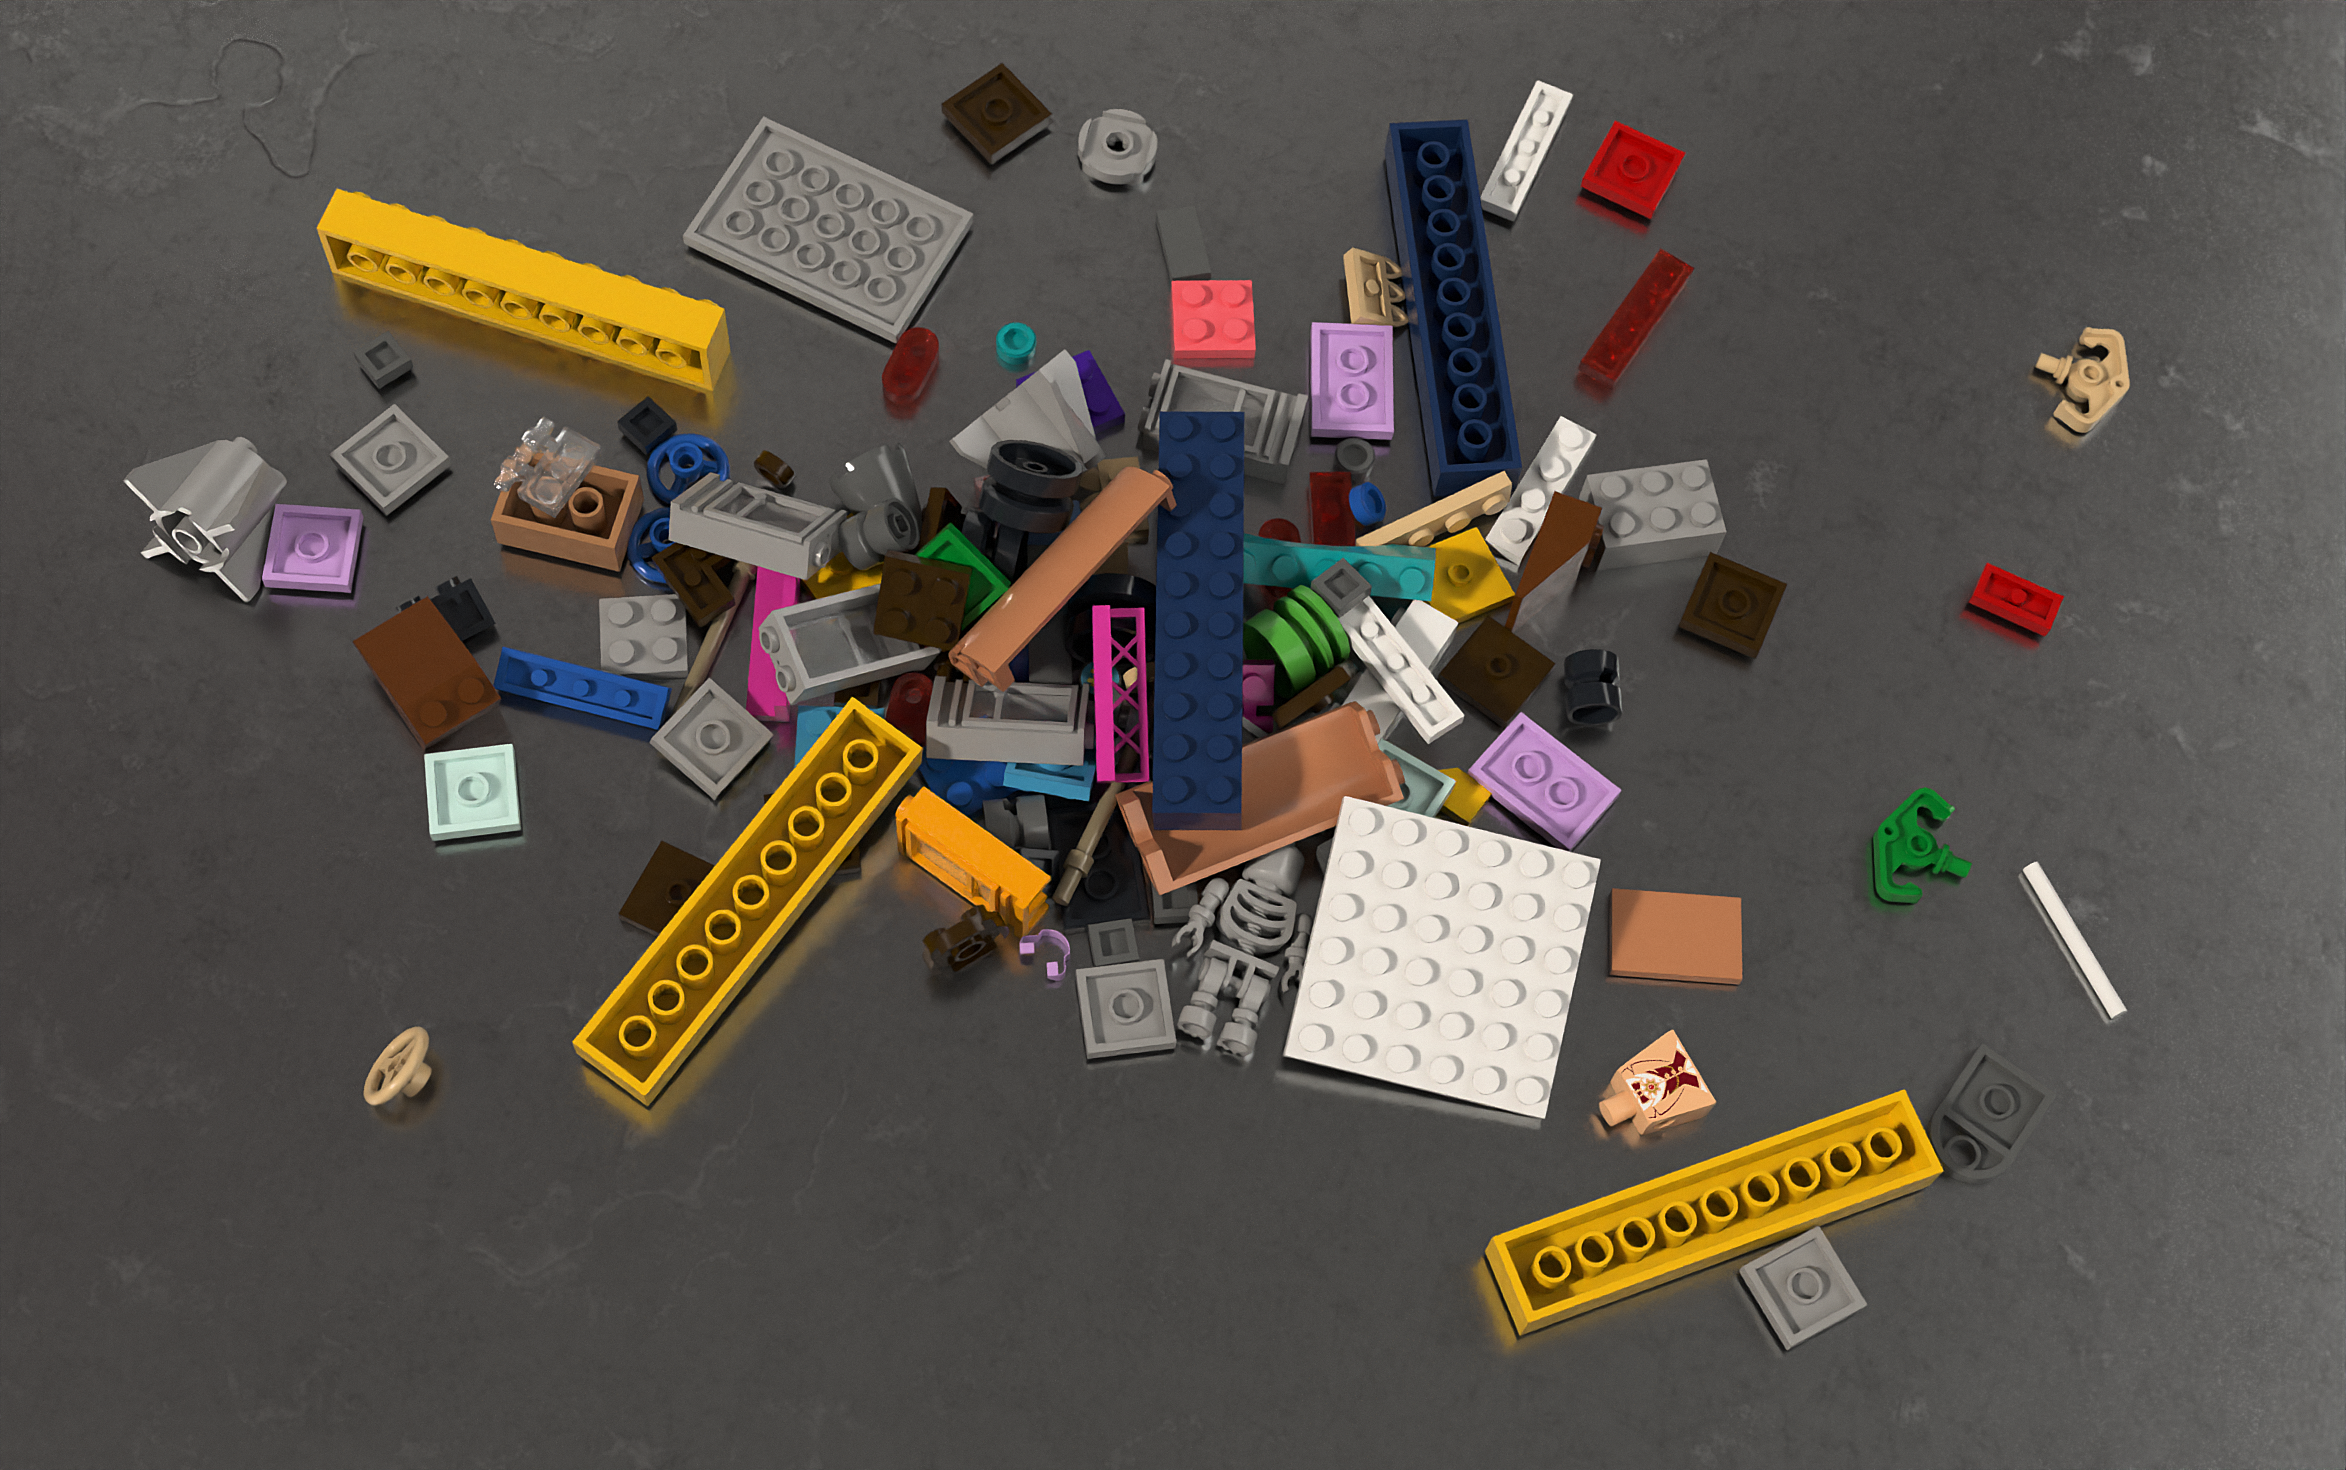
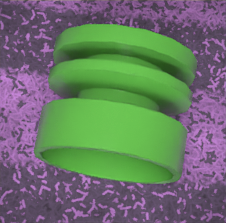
M1303 585L1292 589L1287 593V597L1284 596L1276 600L1273 611L1264 609L1243 623V650L1248 660H1274V692L1286 699L1294 697L1314 683L1316 673L1326 674L1333 669V665L1341 664L1350 656L1351 650L1348 637L1340 621L1317 593Z

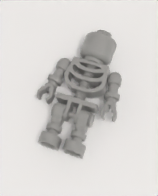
M1295 842L1246 861L1242 872L1243 879H1239L1230 890L1228 883L1224 879H1212L1202 892L1203 898L1200 903L1193 905L1188 914L1190 920L1174 936L1172 948L1180 943L1181 936L1187 937L1192 933L1193 948L1190 949L1187 956H1193L1203 942L1205 928L1211 927L1215 919L1220 932L1228 940L1235 943L1237 948L1234 949L1215 940L1208 944L1203 955L1210 957L1211 960L1209 958L1204 959L1197 979L1200 980L1198 992H1193L1190 1001L1193 1006L1183 1007L1176 1029L1183 1030V1033H1189L1193 1037L1198 1036L1203 1040L1210 1037L1217 1017L1210 1012L1216 1009L1218 1000L1215 997L1219 990L1225 991L1229 984L1237 988L1235 997L1240 998L1238 1008L1233 1011L1231 1017L1233 1022H1227L1223 1025L1216 1045L1223 1046L1225 1050H1231L1232 1053H1240L1242 1056H1247L1252 1053L1258 1036L1251 1029L1256 1027L1259 1019L1256 1013L1260 1005L1265 1004L1271 990L1269 982L1277 975L1279 970L1278 966L1254 957L1253 953L1277 951L1292 936L1291 946L1285 950L1284 959L1288 961V965L1279 981V993L1283 995L1289 990L1287 982L1294 976V981L1298 985L1300 984L1314 920L1307 913H1300L1295 916L1297 903L1286 898L1295 892L1305 863V858L1302 852L1295 847ZM1218 905H1220L1215 917L1214 912ZM1261 934L1279 935L1275 939L1260 938ZM1234 968L1242 970L1240 978L1232 975Z

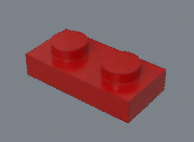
M1986 563L1968 603L2046 637L2051 630L2064 596L1990 563Z

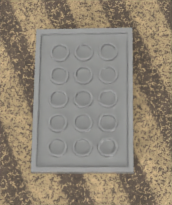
M762 117L683 234L685 245L897 344L972 226L973 213L766 117Z

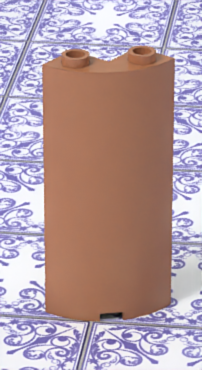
M1136 467L1123 468L950 650L949 659L951 664L981 687L989 681L1004 692L1015 681L1008 666L1014 657L1158 504L1170 512L1176 507L1177 504L1172 492L1174 487L1171 481L1158 470H1154L1150 474Z
M1353 701L1243 744L1242 831L1154 830L1152 814L1153 780L1116 794V800L1133 843L1141 854L1145 870L1159 896L1336 826L1344 796L1384 806L1404 799L1400 785L1405 783L1402 769L1396 759L1390 760L1379 749L1375 736L1380 734V728L1373 711H1366L1359 703Z

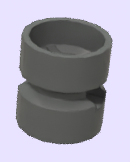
M897 498L887 499L868 511H862L845 519L840 523L838 529L839 543L844 555L854 567L860 570H869L884 563L888 550L906 553L914 549L920 539L919 527L911 509Z
M1043 794L1020 796L1015 804H1011L1007 798L982 800L983 825L987 832L1013 850L1019 846L1021 848L1049 850L1047 813Z

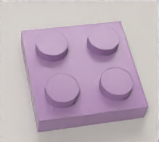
M276 504L262 575L265 587L351 593L364 518L361 510Z

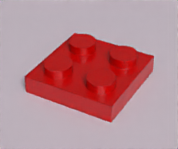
M1615 120L1583 176L1580 187L1652 219L1680 168L1686 153Z

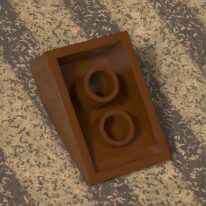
M1554 491L1516 591L1505 628L1514 633L1576 581L1581 566L1590 567L1605 527L1597 523L1602 507Z
M428 596L352 641L424 751L499 706L501 697L478 662Z

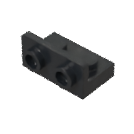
M455 576L435 587L438 595L430 600L461 641L496 624L471 578L461 583L458 576ZM417 596L396 607V609L400 613L420 601L421 598Z

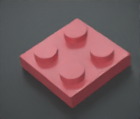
M1252 280L1172 281L1171 302L1174 359L1255 358Z

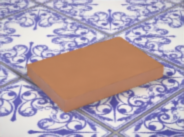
M1612 888L1609 893V975L1739 985L1742 981L1741 898Z

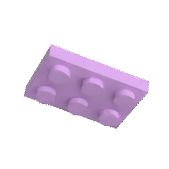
M1312 322L1310 330L1311 437L1392 440L1394 433L1392 326Z
M1522 712L1518 714L1467 772L1469 776L1492 793L1491 797L1553 846L1569 852L1572 851L1615 802L1622 791Z

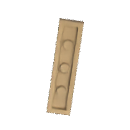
M1502 471L1356 539V546L1397 544L1425 547L1439 534L1446 531L1451 533L1457 532L1466 527L1472 519L1484 513L1486 515H1493L1504 509L1507 503L1510 502L1512 483L1506 472Z

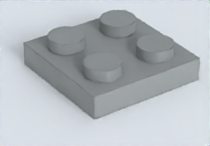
M393 404L329 454L332 462L386 516L452 465L449 456L396 404Z
M676 594L599 599L602 671L638 680L688 677L687 611Z
M708 678L651 738L649 743L715 800L768 744L774 734L712 679Z
M1164 959L1076 969L1075 977L1087 1059L1176 1048V1036Z
M1819 1226L1751 1261L1739 1270L1786 1350L1832 1327L1867 1306L1866 1301Z

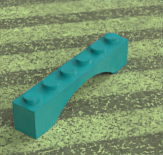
M1244 533V583L1288 588L1303 585L1311 589V581L1344 558L1372 586L1370 596L1431 601L1436 548L1397 544L1380 546L1314 545L1263 538Z

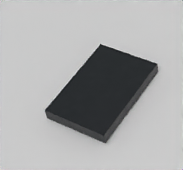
M1098 802L1046 808L1051 850L1059 851L1060 880L1065 872L1063 864L1070 850L1076 849ZM1117 803L1091 856L1094 862L1087 877L1080 879L1067 906L1059 904L1064 935L1088 932V925L1132 918L1133 926L1149 925L1151 923L1141 854L1133 843Z

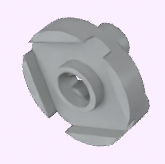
M1124 109L1106 110L1102 112V117H1098L1092 122L1090 118L1081 128L1078 139V155L1082 162V169L1089 177L1110 184L1136 185L1143 180L1144 175L1151 170L1155 163L1157 136L1154 130L1152 133L1151 129L1146 126V120L1135 112ZM1116 141L1123 142V148L1126 150L1115 152L1108 148V146H1114Z

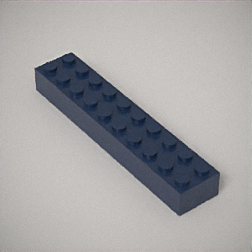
M1468 119L1390 123L1384 152L1434 496L1453 495L1502 471H1505L1512 483L1511 492H1514L1522 471V462Z
M1160 411L1158 471L1164 474L1173 484L1172 492L1177 505L1170 512L1158 504L1152 805L1154 830L1242 831L1245 412Z

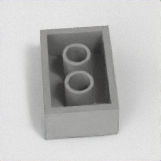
M1707 459L1587 475L1579 496V500L1602 507L1597 523L1605 527L1593 556L1597 571L1708 556L1710 552L1717 554L1726 535V528Z

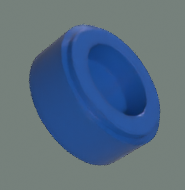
M1366 482L1351 489L1349 493L1350 507L1353 515L1362 525L1370 526L1384 519L1386 514L1385 500L1375 485Z

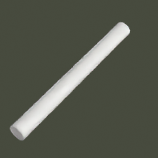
M2034 862L2026 866L2023 872L2111 1019L2126 1013L2127 1009L2039 863Z

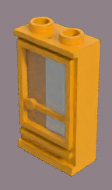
M924 786L915 797L909 795L899 805L895 813V817H897L898 852L902 855L906 852L907 857L974 905H984L988 912H999L1006 925L1009 923L1014 927V935L1019 939L1027 936L1049 909V905L1045 902L1047 895L1042 890L1051 880V876Z

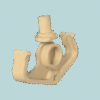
M2087 327L2079 338L2082 345L2090 348L2102 345L2108 349L2109 354L2102 362L2085 359L2072 364V356L2067 355L2066 358L2061 357L2057 359L2044 353L2039 355L2035 367L2052 373L2053 377L2057 379L2056 383L2062 384L2064 379L2068 378V386L2072 393L2080 398H2088L2089 412L2086 414L2078 412L2073 403L2065 400L2058 405L2053 413L2055 417L2061 419L2077 432L2085 433L2092 430L2122 400L2129 389L2130 383L2125 343L2122 335L2115 330Z

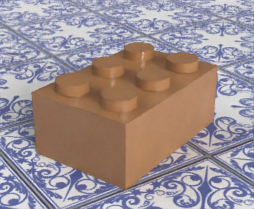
M517 447L491 517L497 543L620 572L633 527L644 501L640 476Z

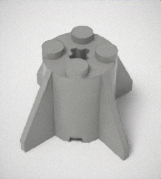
M1066 349L951 439L949 442L961 456L987 469L991 447L994 444L1005 440H1026L1054 447L1073 456L1082 465V474L1107 456L1095 437L1076 362Z
M236 437L233 442L218 440L132 469L123 482L154 511L150 516V521L155 520L157 523L152 530L155 537L142 550L141 554L147 559L170 552L185 564L194 559L197 562L203 563L199 570L215 572L245 602L250 601L260 588L275 505L281 497L282 489L287 484L284 475L278 470L271 468L258 456L254 444L243 437Z

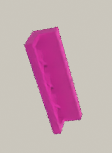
M759 566L757 569L746 710L758 721L790 722L791 705L786 693L782 692L778 687L775 667L770 655L761 646L758 628L773 610L799 604L801 579ZM797 629L790 631L795 645Z
M1110 605L1092 606L1097 784L1149 782L1144 608L1110 609ZM1136 618V636L1123 648L1111 637V619ZM1135 644L1137 660L1128 653ZM1111 645L1120 652L1113 660ZM1123 656L1137 668V680L1126 691L1112 680V668ZM1136 687L1138 688V704L1129 696ZM1112 688L1121 695L1114 704ZM1124 700L1138 711V723L1127 735L1113 723V711ZM1138 729L1139 747L1130 739ZM1114 732L1122 738L1115 747ZM1125 743L1139 754L1140 773L1115 774L1114 755Z

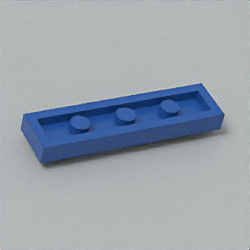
M502 647L493 687L497 690L657 730L663 727L672 691L670 687L510 647Z

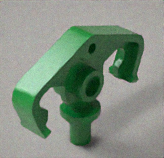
M1924 787L1914 791L1880 824L1874 833L1875 885L1879 896L1886 901L1916 904L1923 896L1922 889L1915 884L1908 882L1901 886L1893 881L1892 874L1900 865L1911 869H1918L1934 864L1931 872L1936 875L1939 871L1944 873L1946 870L1963 878H1966L1971 868V862L1952 855L1953 851L1949 850L1950 845L1944 843L1941 849L1938 848L1937 841L1933 835L1917 825V809L1920 807L1930 809L1933 818L1940 821H1946L1955 811L1953 805L1947 803L1937 792L1930 788Z

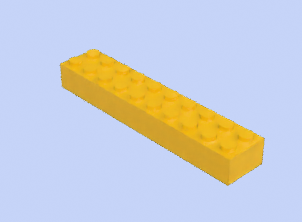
M336 189L317 226V231L332 273L707 390H714L730 353L725 309L710 300H695L682 296L677 291L668 287H653L629 275L618 276L605 272L594 264H579L566 260L561 255L552 251H537L513 239L502 240L489 236L482 230L474 227L466 229L450 224L439 216L430 215L428 217L411 212L403 205L382 203L373 200L361 192L355 191L350 193Z
M852 697L573 1040L572 1043L576 1053L648 1107L921 765L923 748Z
M1905 1089L1499 1234L1492 1237L1485 1249V1253L1521 1336L1811 1230L1817 1226L1930 1186L1944 1170Z

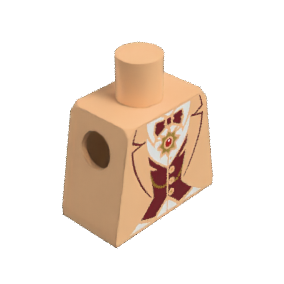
M1671 1030L1616 1071L1611 1079V1085L1616 1094L1601 1101L1599 1107L1604 1119L1610 1126L1631 1118L1638 1132L1641 1135H1647L1701 1119L1709 1114L1716 1101L1674 1030Z

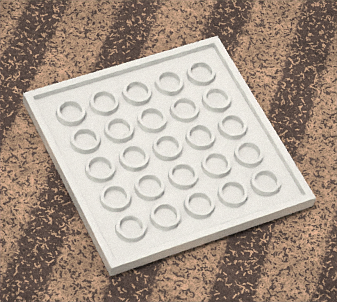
M1344 796L1341 802L1283 1056L1538 1119H1545L1601 859Z

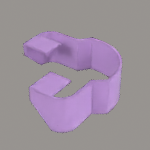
M1042 929L1038 935L1022 937L1019 944L1020 956L1021 954L1035 953L1034 942H1038L1042 936L1055 937L1064 943L1068 951L1063 961L1064 972L1058 974V962H1047V978L1055 981L1063 980L1066 972L1065 962L1070 959V947L1065 936L1052 929Z

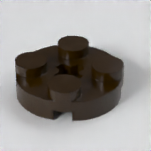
M978 905L967 910L961 916L962 921L947 930L942 927L927 934L922 940L926 948L922 958L933 976H944L940 968L951 966L955 973L991 954L997 948L994 939L1000 933L1004 939L1009 934V929L1000 913L996 911L988 912L984 905Z

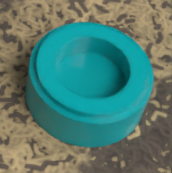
M1014 322L1006 324L998 331L996 336L998 356L1006 363L1013 365L1028 362L1036 352L1037 339L1035 332L1023 323Z

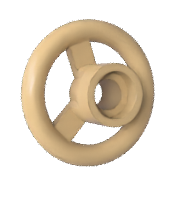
M412 1027L405 1030L384 1049L371 1068L364 1085V1098L367 1103L371 1105L384 1104L395 1097L400 1091L408 1097H413L424 1087L432 1070L430 1066L423 1062L429 1045V1035L424 1028ZM385 1073V1080L383 1082L381 1090L378 1091L380 1081Z

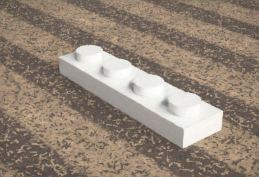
M1537 80L1480 197L1483 210L1510 221H1515L1571 104L1573 94Z
M1562 416L1559 418L1511 496L1510 502L1507 503L1486 537L1485 542L1490 551L1520 566L1538 536L1554 491L1564 493L1592 447L1597 436L1596 434Z
M1370 596L1338 618L1348 637L1351 648L1427 744H1430L1463 722L1465 715Z

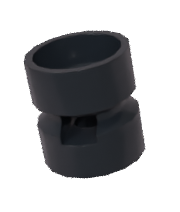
M1589 649L1572 653L1564 660L1565 685L1569 688L1566 693V710L1569 721L1584 726H1597L1619 719L1623 712L1621 691L1617 687L1620 682L1618 656L1611 651Z

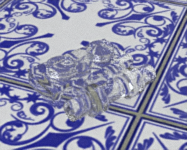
M542 417L535 427H529L522 436L523 443L513 456H507L500 465L501 473L495 479L494 484L500 490L508 492L515 482H523L517 490L519 499L556 518L603 452L601 445L566 426L556 439L551 437L550 435L555 430L556 425L550 419ZM537 453H545L534 468L528 465Z

